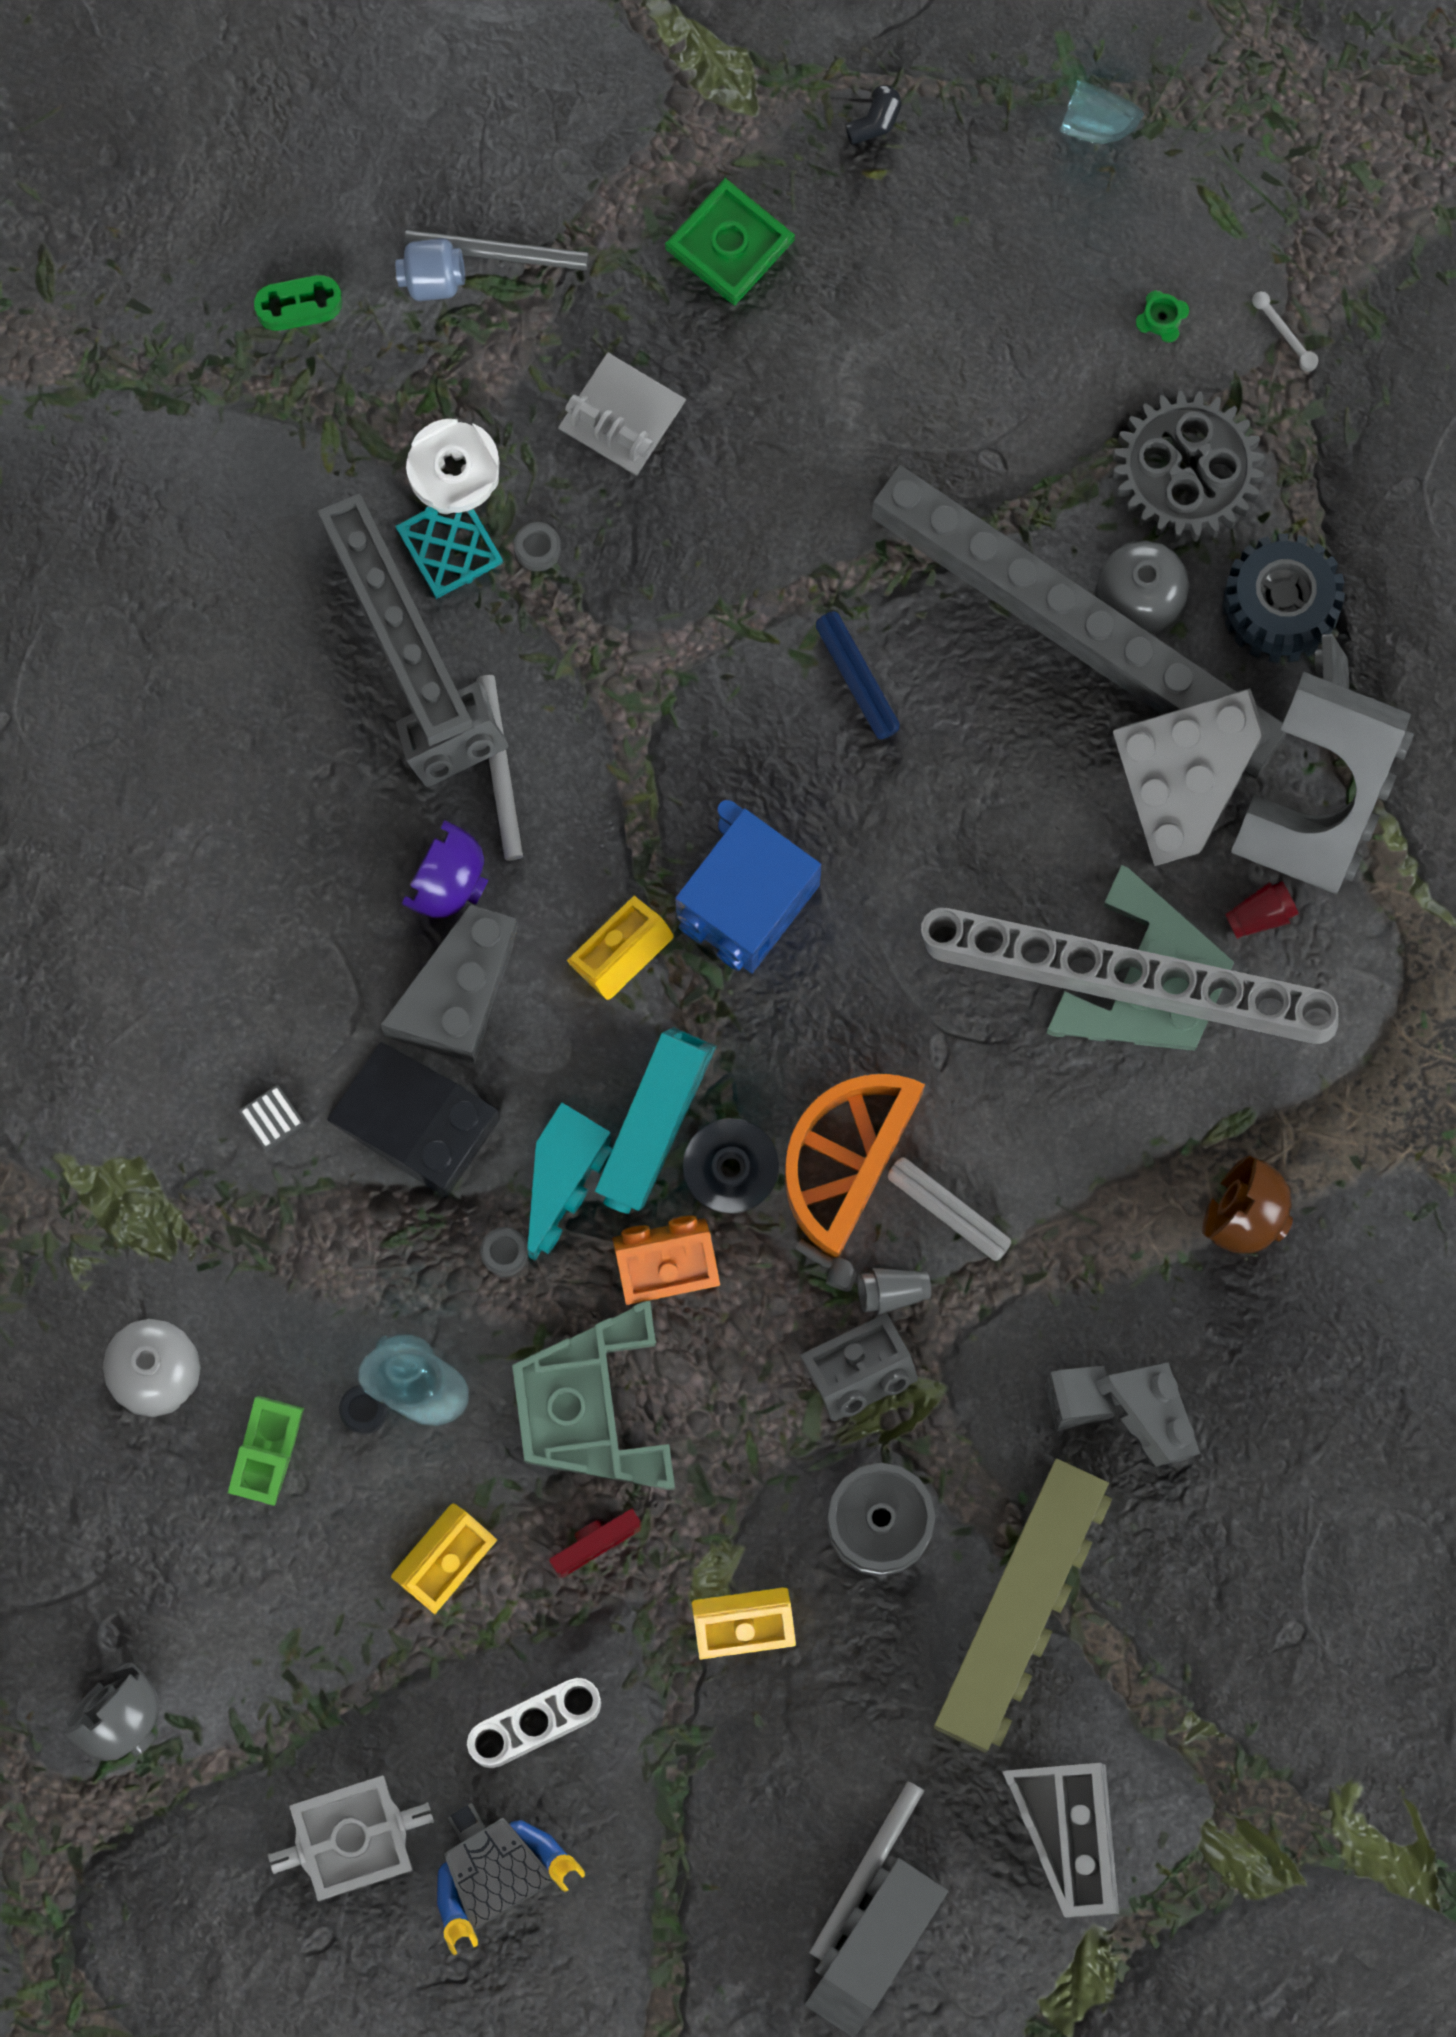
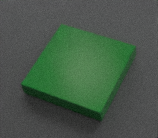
M724 178L665 243V250L735 306L794 242L795 234L729 180Z

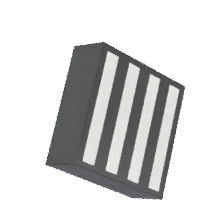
M276 1085L238 1111L265 1152H268L305 1127V1123L279 1085Z

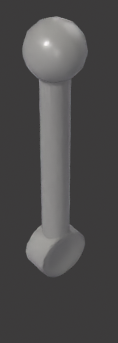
M1262 291L1255 293L1252 298L1254 307L1265 312L1300 357V368L1307 372L1313 371L1318 364L1317 355L1314 352L1305 350L1270 305L1269 295Z

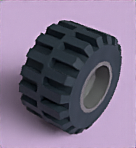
M1278 534L1276 542L1271 543L1268 536L1258 539L1255 549L1249 545L1242 551L1240 560L1235 559L1227 579L1222 603L1223 614H1227L1225 625L1229 632L1234 630L1237 632L1234 641L1241 648L1246 643L1251 645L1249 654L1259 658L1261 652L1270 654L1268 662L1278 663L1281 655H1287L1288 663L1299 661L1302 652L1307 657L1314 654L1319 644H1322V634H1332L1333 629L1335 630L1344 603L1345 593L1342 592L1344 586L1342 573H1335L1338 563L1333 556L1326 560L1323 558L1325 548L1317 543L1314 548L1307 546L1308 538L1298 535L1297 541L1292 542L1288 541V534Z

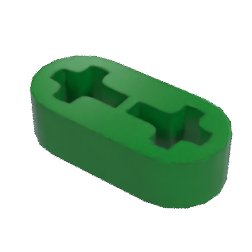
M325 275L270 284L263 287L254 299V309L259 323L271 331H282L327 322L334 319L342 308V295L338 284L332 278ZM324 290L325 295L330 297L327 299L326 307L318 308L316 301H310L315 299V291ZM279 299L281 305H288L281 308L282 315L273 317L270 310H264L270 307V300Z

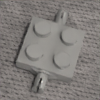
M382 1775L290 1805L296 1827V1846L272 1854L269 1853L268 1858L269 1862L273 1863L289 1857L286 1861L271 1865L273 1874L302 1865L311 1877L317 1900L322 1901L413 1871L406 1848V1831L431 1822L434 1823V1819L431 1813L413 1819L414 1816L431 1811L428 1802L400 1812L391 1799L385 1776Z

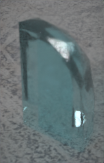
M1077 80L1059 132L1083 141L1105 144L1121 140L1134 131L1145 114L1141 108L1125 98Z

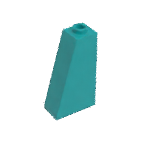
M675 1027L661 1034L595 1189L596 1193L605 1196L603 1204L626 1214L630 1213L631 1208L639 1211L645 1207L713 1057L716 1045Z

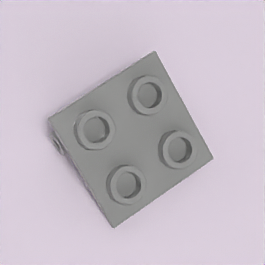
M607 353L580 395L574 394L570 398L565 408V411L568 413L558 429L637 476L686 402V399L617 357Z

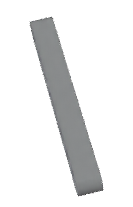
M950 908L931 910L921 923V933L927 952L934 959L942 962L1312 1044H1321L1329 1041L1335 1036L1338 1029V1005L1336 1000L1329 993L1319 989ZM943 926L956 930L954 938L946 943H938L932 939L933 933ZM987 937H997L1003 942L1001 947L993 953H984L978 949L979 943ZM1033 947H1042L1049 952L1047 958L1040 963H1030L1024 959V955ZM1080 957H1088L1095 962L1094 968L1084 974L1072 971L1070 966L1075 959ZM1127 967H1134L1142 973L1140 979L1132 984H1124L1116 977L1122 969ZM1174 977L1182 978L1189 983L1187 989L1180 994H1170L1163 989L1166 981ZM1218 988H1228L1236 994L1234 1000L1225 1005L1216 1004L1209 997ZM1266 998L1277 999L1283 1005L1282 1009L1274 1015L1262 1014L1256 1007L1259 1002ZM1320 1008L1325 1010L1330 1015V1018L1325 1024L1313 1026L1305 1021L1304 1015L1311 1009Z

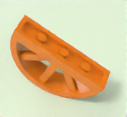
M872 1074L852 1078L837 1084L820 1095L807 1108L796 1124L787 1149L785 1165L786 1194L789 1206L799 1227L808 1239L825 1254L833 1258H839L924 1092L925 1084L914 1079L891 1074ZM863 1096H897L876 1137ZM848 1101L866 1153V1158L811 1130L828 1112ZM805 1145L857 1171L858 1174L801 1192L798 1179V1160L801 1149ZM847 1194L827 1232L816 1221L807 1206Z

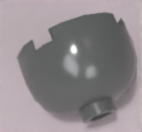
M1144 540L1127 543L1108 557L1100 568L1095 594L1098 599L1152 634L1160 632L1165 628L1167 630L1175 625L1185 611L1190 587L1186 568L1178 555L1163 544Z
M126 1663L111 1672L117 1679L114 1683L108 1684L105 1687L98 1683L92 1688L65 1721L69 1728L63 1729L62 1734L77 1749L89 1757L103 1761L117 1760L129 1752L136 1757L144 1752L155 1739V1735L151 1730L158 1720V1696L148 1678L133 1663Z

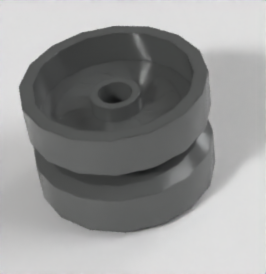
M876 1463L859 1467L842 1479L831 1496L826 1526L830 1544L842 1562L859 1573L883 1577L901 1573L919 1560L932 1538L936 1515L931 1494L919 1477L901 1466ZM876 1510H881L882 1516L889 1513L891 1520L887 1526L878 1527L872 1522L873 1513Z

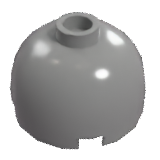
M146 1319L130 1323L115 1334L106 1348L102 1369L106 1387L117 1403L134 1414L156 1417L174 1412L188 1399L190 1394H193L198 1386L201 1366L197 1349L183 1330L167 1321Z

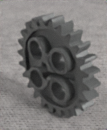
M1179 391L1176 403L1171 405L1167 398L1161 395L1158 400L1157 411L1145 403L1141 410L1144 421L1131 416L1127 426L1132 433L1120 432L1118 443L1124 448L1115 449L1113 460L1123 465L1114 468L1112 477L1113 479L1124 480L1125 482L1118 487L1117 496H1132L1127 504V513L1141 509L1143 513L1139 523L1140 526L1148 524L1152 519L1158 522L1156 527L1157 536H1160L1168 526L1173 528L1175 541H1179L1183 530H1190L1194 542H1198L1203 528H1206L1209 534L1215 538L1219 532L1220 521L1229 529L1234 528L1236 519L1233 512L1246 517L1250 507L1245 500L1256 501L1259 490L1251 484L1262 483L1264 472L1255 469V467L1262 465L1265 457L1262 453L1251 451L1258 446L1260 438L1259 436L1245 437L1251 422L1248 419L1236 424L1233 421L1237 411L1235 406L1225 413L1219 411L1220 397H1216L1210 406L1203 405L1202 392L1196 394L1193 403H1187L1183 391ZM1187 428H1195L1203 433L1205 439L1198 443H1192L1187 441L1181 432ZM1162 435H1169L1173 440V445L1164 440ZM1149 454H1158L1166 459L1168 465L1161 469H1154L1146 464L1144 457ZM1181 460L1186 465L1195 463L1197 465L1196 471L1194 472L1190 467L1184 470L1179 468ZM1215 464H1223L1231 470L1233 475L1227 479H1219L1211 474L1209 468ZM1203 486L1209 492L1213 493L1215 497L1211 499L1208 498L1204 493ZM1177 490L1189 491L1194 496L1195 502L1190 505L1178 504L1173 499L1172 493Z

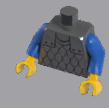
M472 1803L453 1813L447 1820L461 1843L444 1853L446 1862L439 1868L437 1876V1907L445 1928L443 1932L450 1952L453 1955L457 1954L454 1945L461 1937H469L473 1947H476L478 1939L474 1930L555 1882L562 1891L567 1892L569 1889L563 1883L564 1876L570 1871H577L583 1878L585 1876L584 1870L572 1856L566 1854L550 1834L523 1820L508 1823L502 1818L486 1827Z

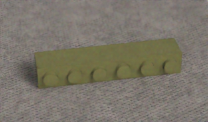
M1057 1458L1055 1459L933 1729L984 1753L989 1750L991 1743L999 1747L1001 1746L1012 1722L1011 1719L1004 1717L1010 1701L1014 1699L1021 1702L1032 1678V1675L1024 1672L1032 1654L1041 1658L1052 1634V1630L1044 1627L1052 1610L1061 1613L1072 1590V1586L1064 1583L1072 1565L1081 1569L1093 1543L1084 1539L1092 1521L1101 1525L1113 1499L1104 1495L1109 1482Z

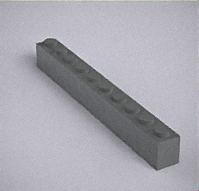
M899 465L873 501L872 519L1161 715L1236 693L1235 690L902 465ZM1257 705L1256 708L1264 730V736L1244 770L1254 778L1259 776L1283 742L1287 733L1281 730L1283 725L1281 721Z

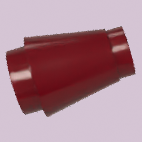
M1282 880L1273 885L1269 881L1235 906L1233 910L1225 913V916L1234 935L1239 939L1245 935L1248 936L1290 924L1289 919L1298 915L1299 912Z

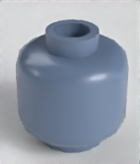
M446 238L412 241L405 247L404 259L396 260L398 286L407 287L410 296L415 301L452 298L457 293L458 286L465 284V267L462 251L460 248H454Z

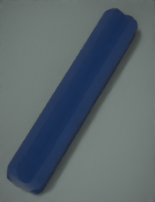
M832 611L821 616L816 621V629L873 732L880 740L892 736L899 730L900 723L839 613Z

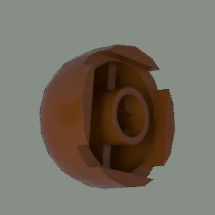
M1251 1155L1245 1156L1233 1166L1220 1183L1228 1189L1225 1191L1219 1205L1213 1198L1211 1199L1202 1226V1234L1206 1238L1212 1240L1217 1246L1233 1253H1255L1268 1247L1274 1240L1280 1242L1288 1234L1293 1223V1217L1289 1215L1292 1208L1291 1190L1282 1175L1265 1161L1254 1158Z

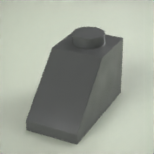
M1104 1366L1064 1369L1050 1373L1045 1383V1389L1056 1431L1113 1418L1116 1413L1114 1406L1120 1405L1112 1392L1102 1395L1095 1382L1107 1376Z

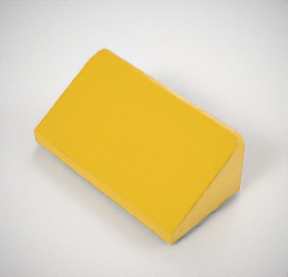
M633 896L567 962L602 997L610 1000L673 939L674 935L661 916L636 896Z
M453 1503L392 1573L391 1578L428 1610L436 1614L495 1544L497 1539L465 1510Z
M787 1588L692 1601L700 1660L796 1646L791 1602Z

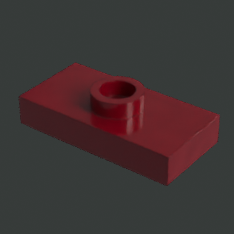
M633 1508L604 1526L601 1525L599 1520H596L576 1532L574 1537L577 1542L550 1558L549 1562L557 1576L563 1579L640 1532L642 1528L641 1521Z

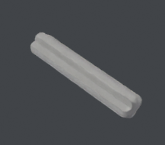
M901 1157L892 1166L888 1173V1179L992 1260L998 1261L1007 1252L1011 1245L1009 1237L909 1160Z

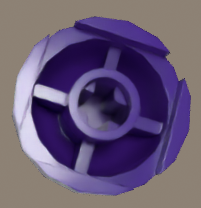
M444 820L440 828L447 831L448 834L444 841L434 838L410 884L412 888L418 890L414 899L405 895L401 903L403 906L431 918H447L455 915L464 907L467 901L476 905L488 883V879L481 876L485 862L482 848L473 836Z

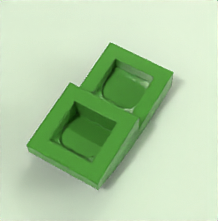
M262 1396L255 1397L244 1442L238 1451L228 1490L229 1494L273 1506L276 1505L304 1408Z

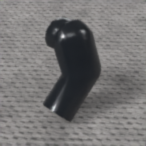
M880 85L876 87L871 95L874 99L868 115L845 123L846 133L851 145L884 135L892 130L901 109V97L891 86Z

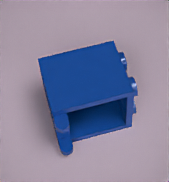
M724 800L718 806V815L721 818L718 822V830L723 837L676 896V916L681 921L678 927L685 935L699 944L704 939L719 949L716 954L717 957L730 968L739 972L743 967L753 974L820 886L821 863L747 809H742L730 800Z

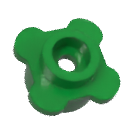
M1158 290L1150 292L1146 296L1147 305L1144 313L1136 318V327L1142 333L1150 331L1159 335L1162 341L1166 343L1174 342L1179 337L1178 327L1181 320L1189 315V307L1186 302L1178 301L1177 298L1170 294H1163ZM1160 313L1166 314L1167 318L1165 320H1160L1158 318V315Z

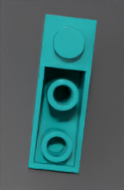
M564 1103L560 1104L536 1142L527 1248L529 1257L534 1261L541 1251L546 1254L552 1251L563 1232V1229L559 1228L558 1224L567 1210L573 1214L578 1210L589 1190L583 1186L593 1170L598 1174L602 1172L613 1149L609 1146L612 1141L610 1131Z

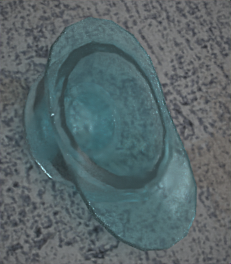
M397 1334L389 1338L382 1336L376 1344V1349L364 1357L359 1367V1382L367 1394L408 1419L423 1425L438 1426L452 1422L463 1414L469 1402V1388L463 1376L452 1366L436 1357L430 1344L415 1335Z

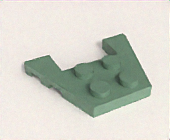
M1121 865L1103 907L1148 927L1138 950L1223 969H1232L1234 961L1128 867ZM1130 967L1124 984L1137 982L1142 973L1138 969ZM1174 977L1165 982L1163 989L1170 994H1180L1187 989L1189 983L1182 978ZM1218 988L1211 993L1209 998L1214 1003L1217 1002L1223 988ZM1064 992L1048 1027L1047 1034L1056 1037H1064L1065 1035L1085 1037L1088 1040L1134 1042V1045L1195 1051L1208 1020L1115 1000L1112 1009L1108 1011L1068 992Z
M650 1301L637 1304L632 1309L614 1318L606 1319L570 1339L567 1338L512 1365L525 1463L664 1490L675 1489L669 1444L619 1450L606 1354L609 1352L656 1346Z

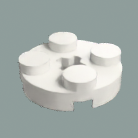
M442 419L424 427L415 436L406 464L408 480L415 495L424 504L436 509L439 514L448 515L453 512L460 513L476 508L496 489L499 483L500 462L498 451L494 441L483 428L475 424L471 426L467 423L458 422V419ZM448 456H452L455 461L463 459L466 464L461 467L462 473L457 476H453L451 473L444 474L441 471L445 468L444 459Z

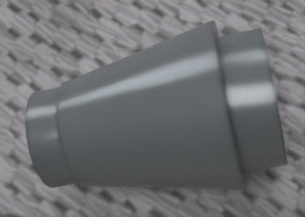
M870 1268L869 1273L859 1274L857 1286L863 1312L873 1311L876 1316L931 1298V1283L927 1271Z

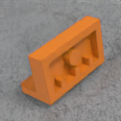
M692 1215L680 1216L670 1220L668 1226L650 1229L646 1225L632 1226L624 1229L620 1236L612 1238L626 1305L720 1286L710 1230L705 1218L697 1219L696 1216Z

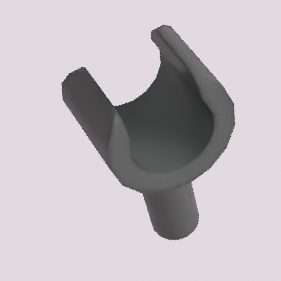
M803 1239L798 1242L796 1250L822 1267L830 1269L825 1281L827 1285L845 1292L851 1291L856 1271L849 1261L826 1255Z

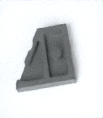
M1169 1363L1112 1374L1095 1381L1102 1395L1112 1392L1127 1413L1123 1414L1120 1419L1131 1434L1140 1440L1142 1449L1156 1467L1186 1460L1200 1454L1194 1437V1430L1188 1420L1178 1391V1385L1173 1377Z

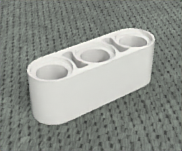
M574 1678L505 1710L472 1728L467 1740L469 1754L476 1763L486 1768L499 1767L593 1721L601 1708L599 1691L592 1682L582 1678ZM578 1688L585 1689L593 1697L590 1710L582 1715H574L568 1712L565 1707V1698L568 1693ZM531 1710H540L548 1717L546 1731L536 1737L526 1735L521 1729V1719L524 1714ZM489 1731L499 1733L504 1741L501 1753L493 1758H484L479 1755L476 1748L479 1737Z

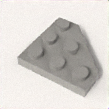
M1251 688L1113 730L1154 866L1198 854L1204 849L1216 822L1225 809L1250 758L1264 736V730Z

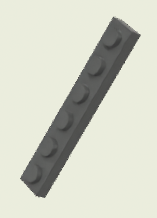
M356 494L318 510L319 520L428 745L432 746L472 729L471 718L361 494Z

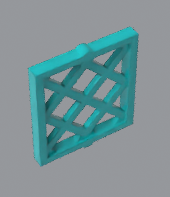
M428 506L425 511L395 526L436 599L466 583H472L475 578L504 563L474 509L467 512L475 525L460 521L463 512L456 513L454 519L439 516V512L436 509ZM423 519L430 520L425 535L409 531L410 527ZM436 522L452 526L448 540L432 537ZM458 528L474 532L470 546L454 543ZM479 535L482 536L490 552L476 548ZM409 538L423 541L419 555ZM429 543L445 547L441 562L425 558ZM451 549L467 553L463 568L447 564ZM473 555L490 559L488 564L475 571L469 570ZM424 565L439 568L435 583ZM445 570L461 574L460 579L447 586L441 585Z

